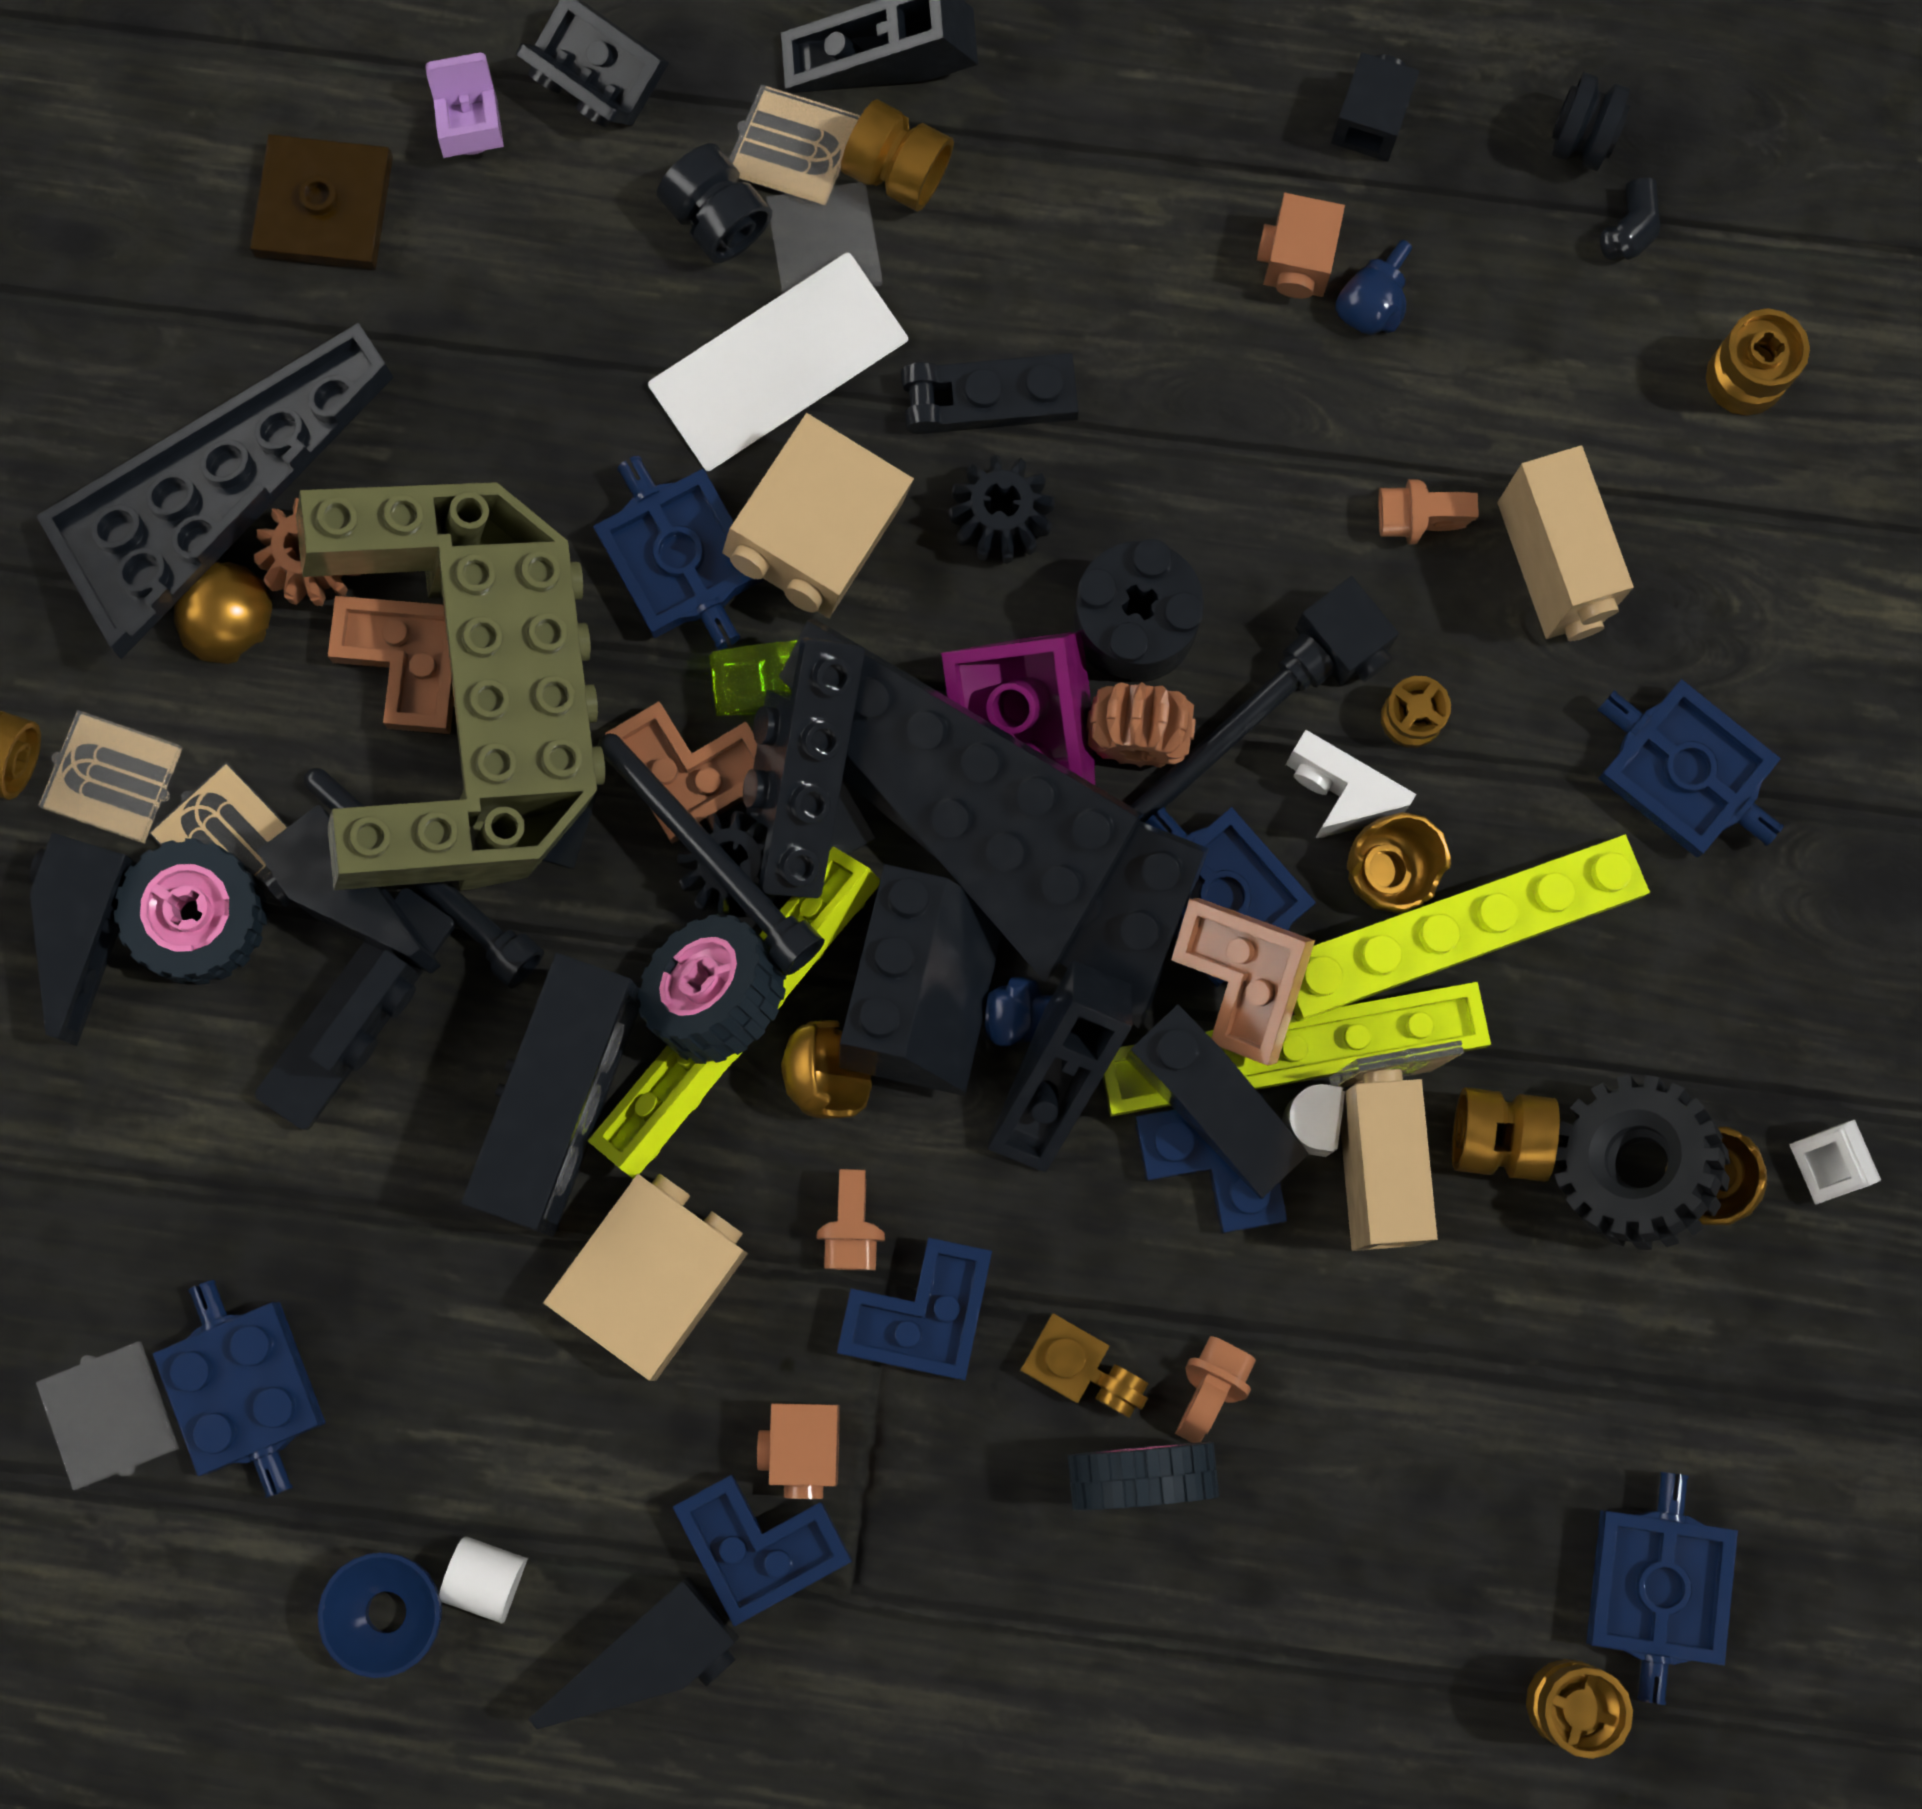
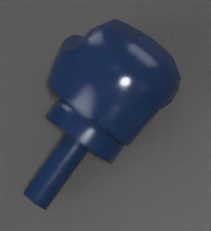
M1400 240L1386 262L1379 259L1370 260L1345 285L1335 303V309L1345 323L1368 335H1373L1380 331L1391 333L1400 326L1406 313L1407 301L1402 290L1405 286V278L1399 271V268L1412 251V245L1409 242Z
M1013 977L1009 980L1007 986H1001L989 992L985 1006L984 1024L986 1033L992 1043L1008 1047L1018 1042H1031L1042 1014L1053 995H1041L1040 986L1036 981L1021 977Z

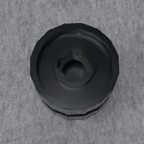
M707 143L685 154L669 169L658 186L657 197L681 225L693 224L689 234L713 263H723L742 253L758 239L771 221L773 211L749 182H739L740 172L717 144Z

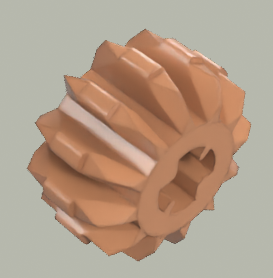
M296 498L293 505V515L286 517L283 511L279 509H272L271 517L278 525L275 530L268 528L257 529L256 537L266 548L255 553L254 560L260 569L267 570L264 582L271 591L284 589V597L289 603L295 605L308 594L315 606L323 607L326 599V589L331 587L339 596H346L348 589L341 580L343 575L302 577L296 520L299 499ZM354 574V575H347V576H359V575H361V574Z
M1120 682L1115 686L1103 687L1098 689L1097 695L1093 697L1091 711H1088L1086 731L1089 732L1088 746L1103 759H1115L1119 764H1136L1140 768L1143 765H1153L1161 768L1166 764H1177L1184 760L1185 755L1189 754L1191 740H1194L1196 720L1193 719L1194 704L1188 701L1186 696L1179 691H1167L1163 685L1154 687L1147 686L1142 682L1138 685Z

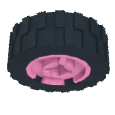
M185 838V842L167 841L161 843L162 847L154 851L149 849L140 856L142 859L134 867L131 865L124 874L126 879L122 887L118 886L115 896L118 900L117 910H114L115 923L119 925L121 932L118 936L122 944L132 951L130 955L150 971L181 984H186V981L193 982L196 985L210 984L209 980L216 978L223 980L233 975L231 972L238 966L243 967L251 959L249 956L254 948H259L263 939L261 933L263 925L267 926L268 916L264 911V902H267L264 890L258 887L256 883L258 878L254 876L252 870L221 846L212 842L204 844L198 839ZM191 901H196L198 905L197 910L203 913L198 921L192 918L183 920L181 917L183 907Z
M718 914L708 915L706 919L700 921L696 919L687 923V926L679 932L676 930L668 937V941L661 948L658 947L651 956L653 959L648 968L645 967L641 976L643 982L637 997L641 1007L638 1010L641 1018L647 1022L646 1026L685 1060L691 1058L695 1063L706 1064V1061L718 1063L727 1060L728 1056L735 1053L737 1055L748 1049L747 1046L755 1039L758 1041L766 1032L765 1028L770 1021H774L779 1012L778 1006L780 1001L784 1000L786 989L783 987L786 975L768 956L770 947L746 922L742 923L737 917L727 915V917H720Z
M1214 1442L1157 1445L1068 1455L1073 1510L1143 1507L1219 1497Z

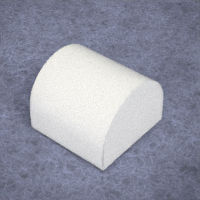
M1324 1084L1313 1085L1301 1091L1286 1106L1282 1122L1309 1155L1327 1157L1338 1149L1345 1091H1342L1343 1087Z
M1855 1119L1789 1144L1815 1205L1881 1181Z
M467 1536L463 1537L445 1573L439 1593L440 1600L448 1605L502 1624L506 1620L528 1558Z

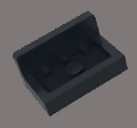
M560 0L535 45L521 43L516 52V55L532 65L528 72L531 78L553 92L560 93L562 88L579 99L575 108L585 117L603 127H608L610 122L633 126L669 64L664 58L582 0Z

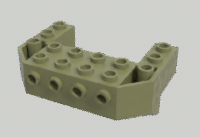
M497 482L300 490L296 520L302 577L425 571L428 598L443 597L464 788L459 800L332 809L327 828L334 890L458 880L460 890H470L528 878L583 813L596 793L597 785H603L605 782L603 750L601 746L592 747L589 724L597 722V694L594 684L585 685L582 661H589L590 634L587 623H578L575 600H582L583 574L580 562H570L568 540Z

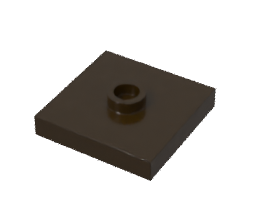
M268 134L250 246L253 255L258 258L376 270L393 161L390 148Z

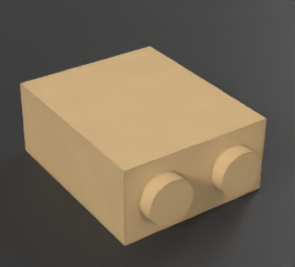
M806 413L730 527L722 553L729 557L733 566L744 575L753 579L763 578L783 590L788 600L798 608L811 613L817 611L830 618L902 506L914 478Z
M1581 445L1521 463L1497 502L1546 639L1566 634L1568 641H1576L1604 629L1603 622L1619 612L1618 605L1634 588L1586 454Z
M1400 1069L1377 1070L1364 1073L1363 1080L1353 1083V1086L1345 1091L1340 1126L1352 1251L1415 1247L1438 1240L1422 1079L1403 1080V1073Z
M660 1173L652 1183L639 1174L636 1175L543 1302L649 1381H656L748 1254L736 1245L743 1234L713 1211L710 1212L704 1221L683 1207L690 1195Z

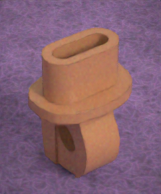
M1408 479L1406 488H1380L1378 496L1380 536L1406 537L1407 544H1417L1425 530L1450 531L1466 528L1469 523L1479 517L1478 493L1428 492L1426 484L1418 479Z
M839 1170L838 1221L829 1222L817 1231V1239L825 1240L824 1269L876 1270L877 1242L885 1241V1233L876 1225L865 1222L866 1170Z
M1210 1336L1200 1357L1190 1358L1185 1367L1187 1378L1196 1387V1390L1175 1434L1192 1443L1201 1442L1204 1435L1208 1434L1224 1402L1235 1403L1248 1397L1251 1388L1246 1381L1256 1362L1255 1358L1224 1340Z

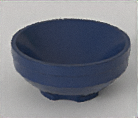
M389 1552L370 1553L355 1558L342 1566L328 1581L321 1595L318 1608V1628L322 1642L330 1656L350 1672L370 1678L390 1677L402 1673L420 1662L429 1652L438 1636L442 1620V1602L439 1597L438 1588L429 1573L415 1561L403 1555ZM380 1592H393L400 1596L405 1603L406 1617L403 1624L396 1631H381L370 1621V1604L373 1598Z

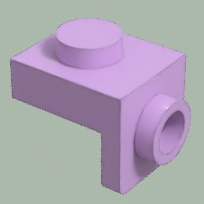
M474 53L428 62L425 66L426 75L434 100L437 135L443 158L462 154L474 155L485 150L504 147L498 100L486 55Z

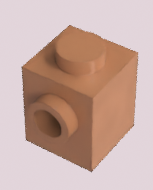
M1284 193L1276 226L1264 224L1256 261L1268 263L1263 285L1276 287L1279 293L1291 298L1304 299L1312 295L1323 297L1332 271L1345 205Z
M771 1404L770 1430H759L757 1469L769 1471V1485H784V1498L823 1499L824 1486L838 1485L840 1405Z

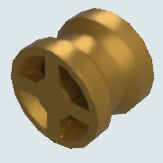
M1412 676L1403 679L1393 688L1381 710V724L1385 734L1394 743L1406 748H1418L1429 744L1438 736L1440 730L1444 728L1451 714V701L1447 690L1438 681L1427 676ZM1404 707H1406L1407 716H1405ZM1423 719H1424V721H1422V722L1414 723L1415 720H1419V721H1420V720H1423Z

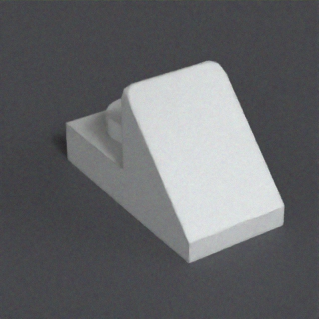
M1307 730L1303 733L1286 763L1287 766L1296 771L1294 778L1306 788L1322 795H1326L1328 791H1331L1340 796L1316 838L1362 828L1378 818L1405 812L1417 795Z

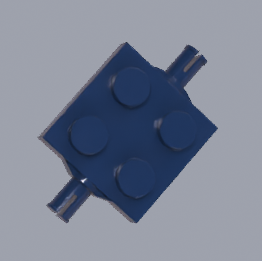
M640 456L629 458L639 480H636L626 460L617 467V470L622 475L634 498L628 502L621 512L593 527L653 638L655 639L685 622L701 619L717 650L728 647L718 625H721L728 640L733 645L741 636L737 633L723 607L734 596L761 583L764 579H753L744 575L733 566L730 558L722 553L729 529L734 522L703 468L676 483L659 484L656 486Z
M1682 679L1671 689L1660 704L1648 709L1644 714L1620 696L1616 690L1598 708V712H1601L1627 733L1623 738L1618 755L1598 779L1696 858L1705 853L1722 831L1737 822L1764 843V846H1768L1783 829V824L1777 822L1754 803L1758 797L1763 780L1781 758Z
M1165 807L1158 810L1155 816L1152 815L1145 822L1209 848L1191 899L1201 898L1285 930H1289L1290 926L1316 903L1232 807L1209 827L1192 832L1189 835L1168 814ZM1180 926L1179 931H1178V934H1177V936H1176V939H1175L1176 941H1177V939H1178V935H1179L1181 926ZM1206 974L1217 988L1225 982L1222 979Z
M215 1280L194 1286L188 1292L191 1294L202 1326L197 1328L187 1339L153 1353V1357L197 1476L208 1475L233 1463L253 1462L266 1499L290 1490L293 1486L289 1481L278 1451L283 1450L296 1436L322 1426L326 1422L281 1303L271 1302L243 1315H227Z
M1660 1472L1661 1479L1657 1511L1632 1515L1600 1510L1586 1644L1623 1650L1642 1660L1637 1700L1666 1705L1665 1696L1669 1664L1676 1665L1688 1661H1698L1725 1665L1738 1530L1706 1526L1689 1516H1684L1689 1476Z

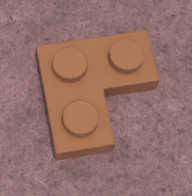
M335 596L328 658L332 663L390 668L383 724L387 729L450 734L454 696L444 605Z
M659 701L605 733L618 735L701 826L707 823V816L711 814L720 816L744 801V779L747 772L753 769L757 749L754 733L747 722L742 723L694 753H691ZM653 812L670 842L673 844L679 839Z
M1201 898L1189 899L1171 960L1228 982L1211 1039L1221 1048L1267 1066L1278 1062L1315 940Z

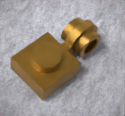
M1054 1313L1049 1318L1020 1370L1075 1403L1079 1402L1091 1381L1101 1387L1095 1399L1128 1418L1132 1415L1135 1407L1142 1410L1148 1399L1143 1393L1149 1383L1116 1364H1114L1109 1375L1097 1369L1110 1347L1108 1344Z

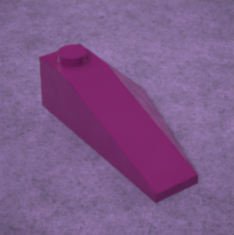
M1079 631L1022 638L941 653L947 697L1095 785L1094 750L1088 746L1089 732L1086 731L1088 711H1091V696L1084 644Z

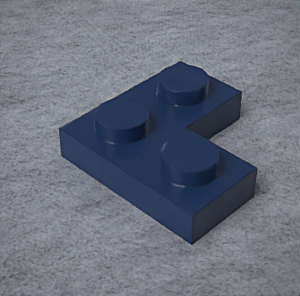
M1175 1109L1135 1117L1146 1182L1209 1171L1221 1234L1287 1222L1280 1182L1263 1199H1260Z
M928 1238L915 1302L851 1288L837 1353L965 1381L992 1251Z
M733 1474L673 1506L733 1626L744 1622L852 1562V1558L822 1501L763 1533Z

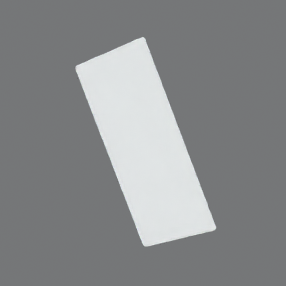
M847 252L648 382V386L704 469L711 471L908 341V336L856 260Z

